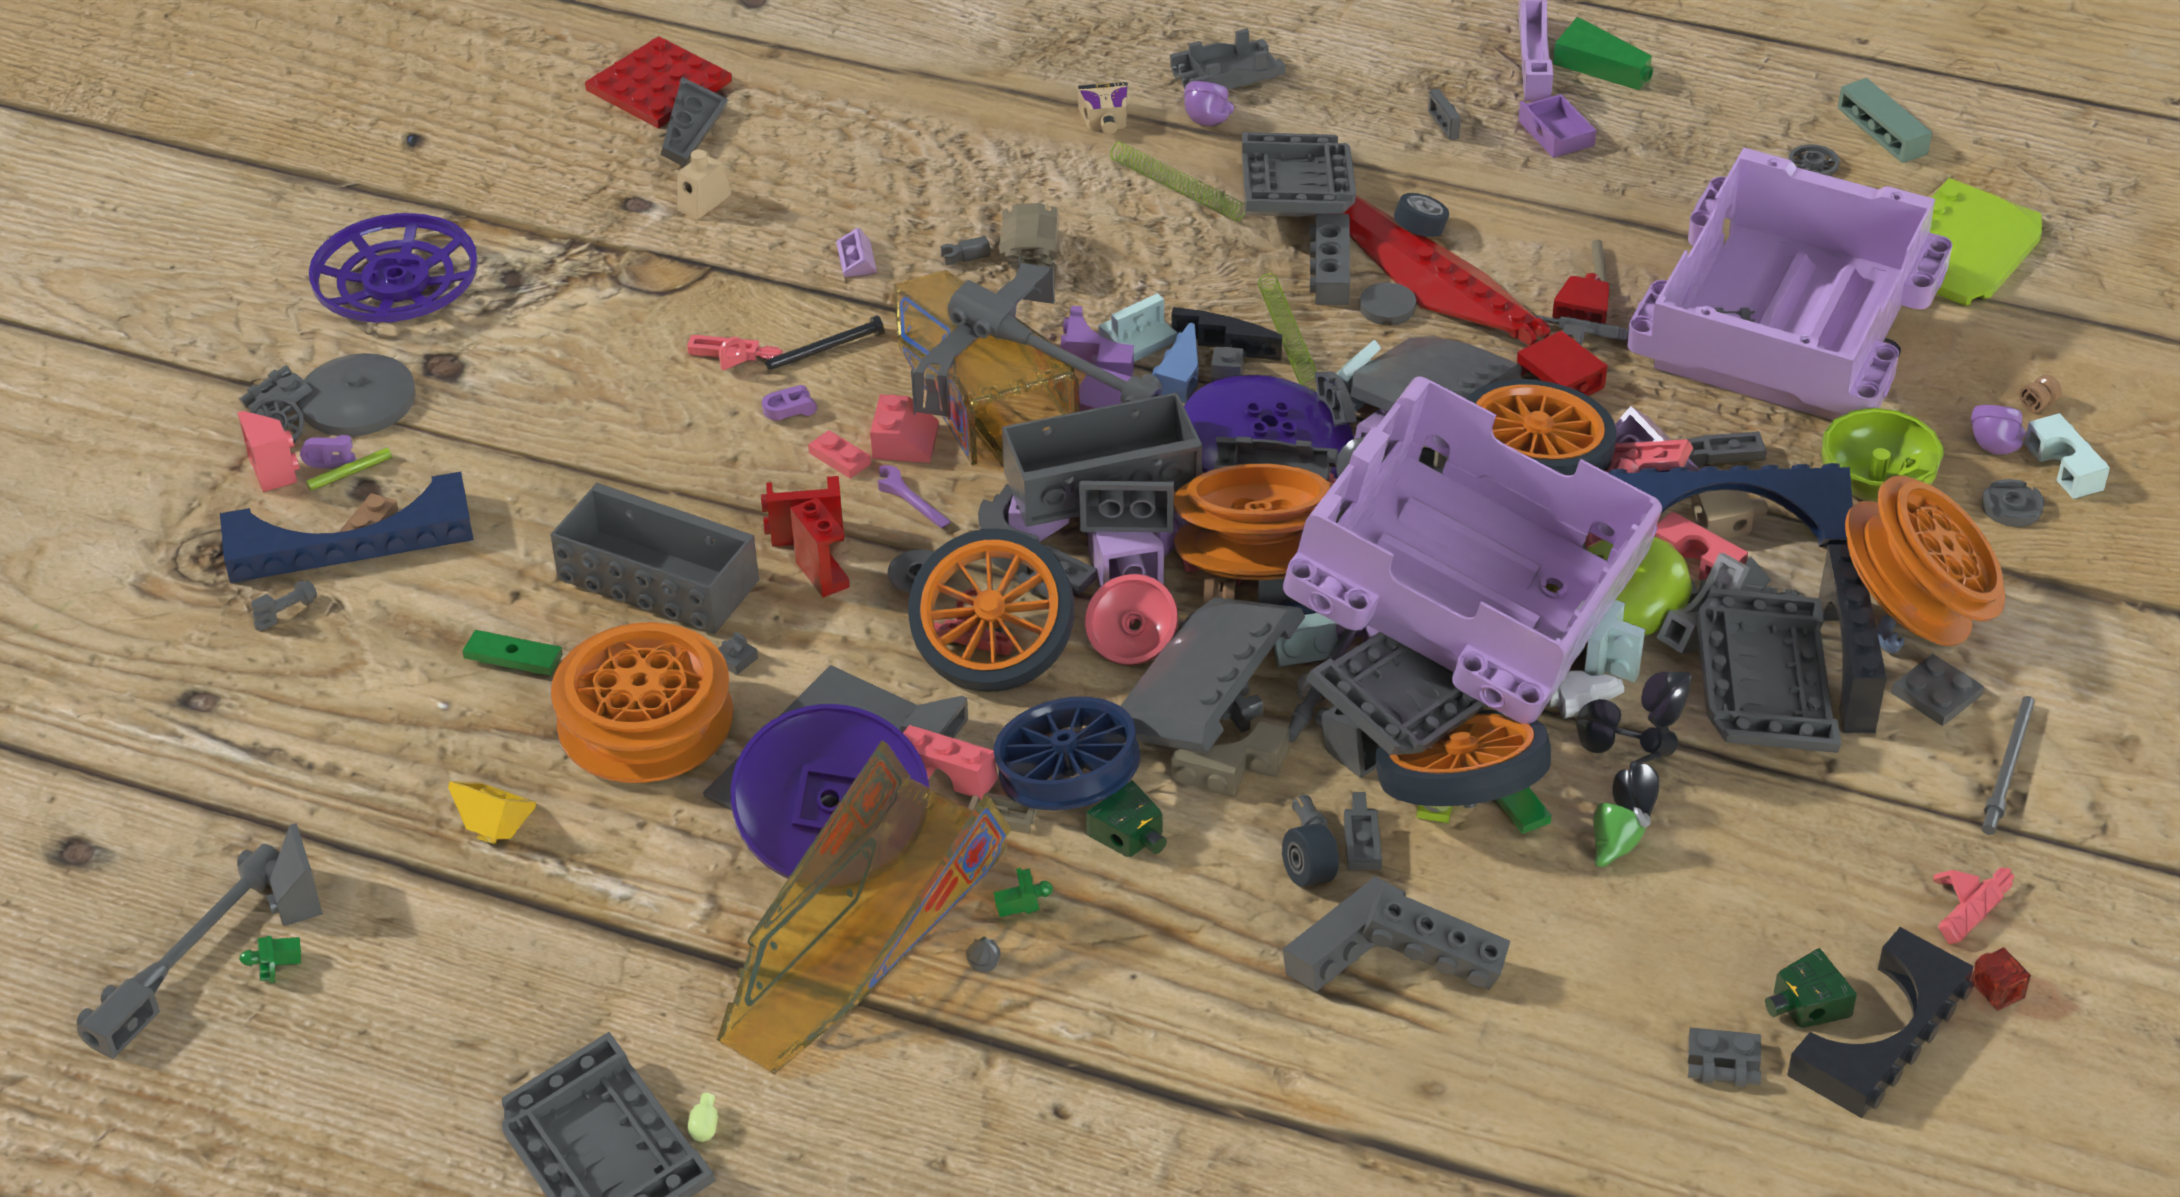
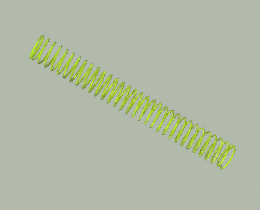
M1121 141L1115 143L1110 152L1112 160L1138 173L1140 172L1142 175L1144 174L1146 177L1148 176L1235 221H1240L1244 217L1242 214L1238 219H1235L1242 208V204H1244L1238 200L1234 211L1232 208L1230 215H1228L1230 209H1227V212L1224 213L1226 209L1225 204L1228 199L1226 201L1225 199L1226 196H1229L1228 194L1226 195L1220 190L1217 191L1216 188L1213 189L1212 186L1209 187L1208 184L1205 185L1204 182L1201 183L1200 180L1197 181L1196 178L1193 179L1192 176L1189 177L1185 173L1178 175V177L1180 176L1178 181L1179 188L1176 189L1177 175L1173 182L1172 176L1168 180V174L1164 178L1167 172L1166 166L1169 167V165H1165V163H1161V161H1157V159L1129 145L1126 146ZM1118 143L1122 145L1121 153L1125 148V152L1122 157L1124 156L1123 161L1120 160L1121 153L1115 159L1113 158V150ZM1136 154L1138 158L1141 156L1138 169H1136L1137 165L1135 161L1133 162V158ZM1145 158L1144 163L1142 164L1143 170L1140 171L1141 162ZM1150 158H1152L1153 164L1149 171L1147 168V172L1144 173L1146 162L1148 159L1150 162ZM1154 160H1156V161H1157V162H1156L1157 165H1156L1155 170L1152 172V170H1153V168H1154V166H1155ZM1158 162H1160V163H1161V164H1160L1161 167H1160L1159 172L1156 174V172H1157V170H1158V168H1159ZM1162 164H1164L1165 169L1163 174L1160 176L1161 171L1163 170ZM1184 178V181H1183V183H1182V185H1183V190L1180 191V188H1181L1180 184H1181L1182 179ZM1188 180V183L1186 185L1187 192L1184 193V186L1186 181ZM1192 182V185L1190 187L1191 194L1188 195V188L1190 183ZM1196 184V187L1194 189L1195 196L1192 197V190L1194 185ZM1200 186V189L1198 191L1199 198L1196 199V192L1198 187ZM1203 188H1204V191H1203V193H1202V195H1203V200L1200 201V197H1201L1200 194H1201V191H1202ZM1210 188H1212V189H1213V190H1212L1213 192H1212V195H1211V197H1210V199H1211V204L1208 205V201H1209L1208 198H1209V195L1211 194V192L1209 193V191H1210ZM1207 190H1208V193H1207V195H1206V197H1207V202L1204 203V199H1205L1204 196H1205V193H1206ZM1214 190L1217 191V192H1216V193H1217V194H1216V197H1215V199H1214V201L1216 200V202H1217V200H1218V198H1219V196L1217 197L1218 192L1221 193V194H1220V195H1221V196H1220V199H1219V201H1218V203L1220 202V204H1219V208H1217V209H1216V205H1217L1216 202H1215V206L1212 207V203H1213L1212 200H1213V198H1214V196H1215V194L1213 195ZM1222 194H1224V195H1225V196H1224L1225 199H1224V201H1223V203H1222V205L1224 204V206H1223V210L1220 211V208H1221L1220 205H1221V202H1222V200H1223V198L1221 199V197H1222ZM1241 205L1240 210L1235 215L1237 208Z
M1270 273L1265 274L1259 278L1258 287L1277 332L1285 338L1282 340V344L1299 384L1310 386L1304 383L1316 379L1315 377H1310L1315 376L1314 373L1317 370L1277 276ZM1266 275H1273V276H1275V277H1268V278H1266V279H1269V278H1274V279H1276V280H1271V281L1276 282V284H1275V283H1274V284H1270V285H1274V286L1272 287V288H1274L1273 290L1266 289L1268 286H1266L1264 289H1263V286H1262V288H1261L1262 283H1263L1266 279H1264V280L1261 282V284H1260V281H1261V279H1262L1263 277H1265ZM1274 301H1276V302H1278V301H1280V302L1284 301L1283 303H1280V304H1279V303L1270 304L1271 302H1274ZM1284 320L1288 322L1292 321V323L1289 324H1293V326L1280 327L1284 324H1279V322ZM1287 338H1291V339H1293V338H1295V339H1296V338H1299V340H1295V341H1297V342H1298V341H1301V342L1298 343V344H1295V343H1293V342H1291L1290 344H1287L1288 341H1287L1286 339H1287ZM1303 355H1306V357H1303L1304 359L1308 358L1306 361L1300 359L1295 361L1296 358H1300ZM1311 372H1314V373L1311 374V375H1308V376H1306V377H1304V378H1301L1303 375H1307V374H1309V373H1311Z

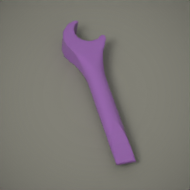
M890 465L879 467L880 477H887L886 479L878 480L879 491L903 498L941 529L951 524L946 517L908 488L901 477L900 470Z

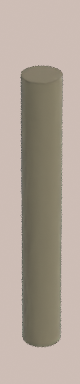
M1594 240L1591 246L1595 274L1600 277L1601 281L1608 282L1603 244L1601 240Z

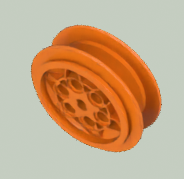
M1277 464L1234 465L1203 473L1182 486L1174 495L1175 511L1183 519L1190 522L1176 533L1174 548L1184 560L1205 572L1217 576L1240 580L1283 579L1286 576L1290 561L1298 552L1306 519L1333 484L1311 471Z
M1898 475L1892 476L1882 483L1878 491V502L1861 501L1850 508L1846 515L1845 531L1853 565L1873 598L1905 629L1936 644L1956 646L1964 642L1970 635L1972 620L1981 622L1991 621L2002 613L2005 605V590L1998 559L1980 528L1948 495L1930 484L1911 477Z
M659 622L621 625L586 639L571 650L562 660L552 680L551 700L557 715V733L563 750L575 764L585 771L598 777L618 782L646 783L660 781L681 775L699 766L721 747L730 732L733 722L734 711L729 692V672L722 653L710 640L693 630Z

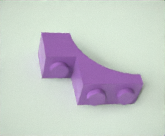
M1071 306L1070 316L1064 317L1063 332L1066 335H1061L1060 348L1097 367L1132 377L1134 372V345L1117 343L1098 335L1085 322L1082 306Z

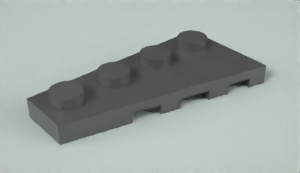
M682 77L660 155L685 166L691 158V153L698 148L727 107L729 99Z

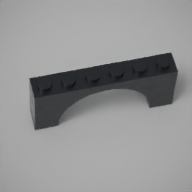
M1828 545L1819 599H1821L1824 621H1839L1842 688L1839 714L1843 733H1876L1887 677L1870 593L1853 565L1848 545Z
M1899 927L1882 947L1877 970L1892 979L1904 992L1912 1010L1913 1018L1897 1034L1881 1041L1866 1044L1836 1042L1809 1032L1791 1053L1787 1076L1856 1116L1863 1118L1870 1108L1876 1109L1885 1096L1886 1088L1889 1085L1894 1087L1898 1083L1907 1063L1912 1065L1917 1060L1923 1043L1932 1042L1942 1020L1945 1022L1950 1020L1956 1010V1003L1960 999L1965 1001L1974 987V982L1970 981L1974 966Z

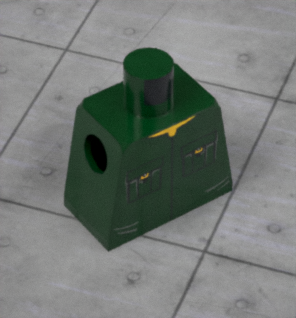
M1133 780L1086 812L1087 835L1125 857H1132L1143 848L1156 855L1166 846L1167 839L1161 835L1163 833V814Z
M1818 948L1778 972L1774 995L1765 999V1006L1772 1017L1788 1013L1798 1027L1806 1028L1852 1017L1857 993L1821 948Z

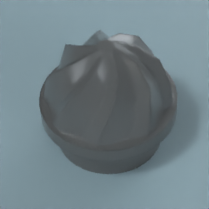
M985 936L980 939H974V942L966 951L968 963L978 972L993 970L1001 957L1000 948L996 942Z

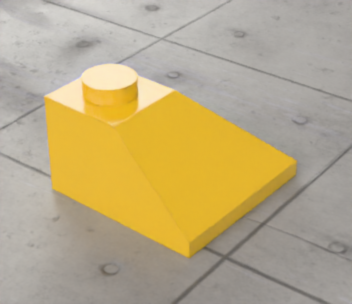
M449 781L448 785L465 828L478 833L477 839L495 844L497 839H511L535 809L537 803L536 801L482 782Z

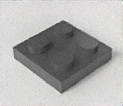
M1932 653L1897 680L1892 686L1891 693L1941 726H1944L1982 696L1984 686Z

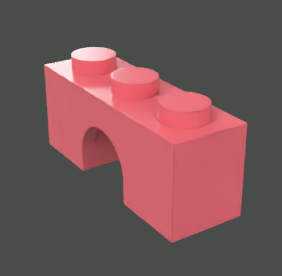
M1673 511L1657 524L1655 537L1672 544L1684 558H1696L1701 561L1698 577L1700 581L1707 580L1719 553H1726L1744 565L1747 562V551Z
M909 725L903 732L918 751L924 763L928 779L938 768L950 777L955 792L971 797L976 795L981 800L983 795L989 792L998 780L994 750Z

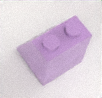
M1087 532L1088 553L1092 566L1097 569L1099 587L1116 577L1128 574L1149 576L1164 585V545L1152 532Z

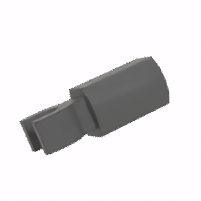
M986 236L960 241L958 245L945 244L940 246L941 257L945 258V265H954L959 260L966 262L988 257L991 252Z

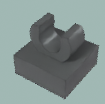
M738 632L733 633V637L730 640H724L721 647L718 648L726 661L728 670L735 675H738L758 659L757 649L748 644L747 638Z

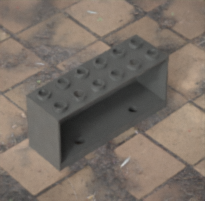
M1178 393L1002 427L1004 474L1026 527L1080 516L1079 481L1174 482L1175 495L1182 486L1202 474V444ZM1050 427L1048 430L1042 431L1044 428Z
M596 483L550 534L558 580L716 634L759 581L754 535L600 483Z

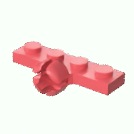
M1689 439L1616 443L1610 465L1605 472L1609 473L1613 469H1626L1627 473H1639V470L1645 468H1656L1658 471L1684 467L1693 450V446Z

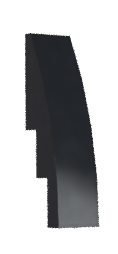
M1177 307L1172 309L1171 327L1179 333L1183 332L1189 323L1195 324V336L1198 339V346L1239 348L1245 351V357L1282 360V334L1230 316Z

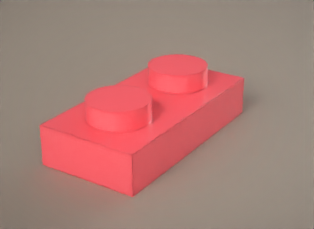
M830 430L808 444L809 454L850 479L871 465V456Z

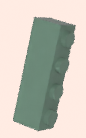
M1868 78L1841 86L1838 109L1901 163L1928 154L1932 132Z

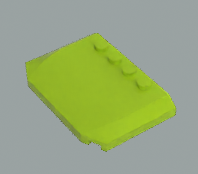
M1948 178L1931 197L1935 199L1930 233L1944 236L1953 244L1949 267L1936 295L1964 306L1970 305L1972 299L1977 297L1983 300L1992 297L2040 242L2042 215L2037 211Z

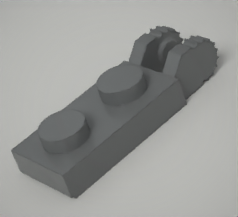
M1759 431L1703 435L1702 437L1689 439L1693 446L1689 459L1697 467H1701L1705 463L1766 460L1767 451Z

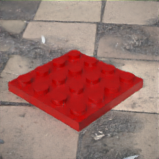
M658 36L585 81L586 91L659 129L670 121L682 77L715 93L732 82V73Z

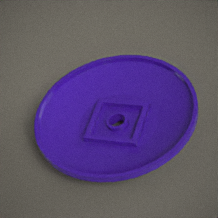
M1240 375L1223 378L1200 388L1184 405L1202 444L1203 473L1214 470L1218 456L1217 436L1237 438V436L1252 437V439L1277 440L1296 444V440L1312 441L1313 447L1337 449L1338 455L1342 448L1354 439L1349 424L1342 426L1334 425L1330 409L1325 402L1318 399L1317 392L1282 378L1263 375ZM1331 467L1330 473L1334 474V478L1338 479L1336 467Z
M818 704L784 713L763 726L750 739L735 765L731 783V808L736 828L748 849L758 860L775 873L790 880L874 754L880 751L899 778L894 788V797L880 817L808 885L817 887L869 838L875 840L876 849L864 883L878 878L898 865L910 853L919 840L926 824L929 812L930 787L927 772L918 751L911 741L893 724L861 708L840 704ZM878 756L874 758L792 881L805 885L874 820L892 796L891 790L895 784V779L887 770L893 779V783L886 795L890 794L887 800H885L886 795L863 827L859 825L846 807L849 798L877 759L887 770ZM875 763L850 800L851 802L854 799L856 802L857 795L863 784L880 771L879 775L882 777V780L885 778L886 781L882 786L880 797L874 807L868 813L858 815L855 811V802L850 806L861 821L865 815L867 818L888 789V787L885 788V784L889 782V786L891 784L877 763ZM877 765V770L873 772V768ZM832 795L839 800V804L829 808L821 803V799L824 796ZM879 808V813L875 815L876 810ZM845 811L843 821L824 849L818 853L817 847L838 815ZM850 818V826L834 850L828 853L829 844L844 822ZM865 847L863 849L868 853L867 859L862 857L861 850L823 888H841L860 884L870 856V848Z

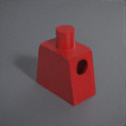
M1588 273L1585 277L1570 276L1554 298L1552 318L1561 319L1562 316L1606 324L1609 283L1601 281L1600 277L1595 273Z

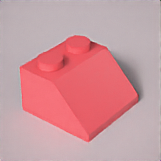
M880 394L870 431L872 459L931 463L939 420L932 414L916 412L914 415L913 399L909 396Z
M246 411L237 412L248 458L262 492L297 483L295 470H299L300 467L295 452L290 453V448L294 447L290 430L284 431L280 420Z

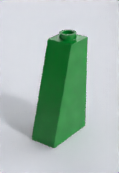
M1576 17L1555 42L1553 65L1636 90H1640L1645 82L1651 80L1653 75V67H1651L1652 55L1581 18Z

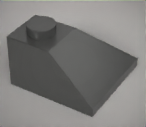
M297 823L291 824L288 828L270 878L273 894L267 895L272 915L279 913L283 926L323 915Z

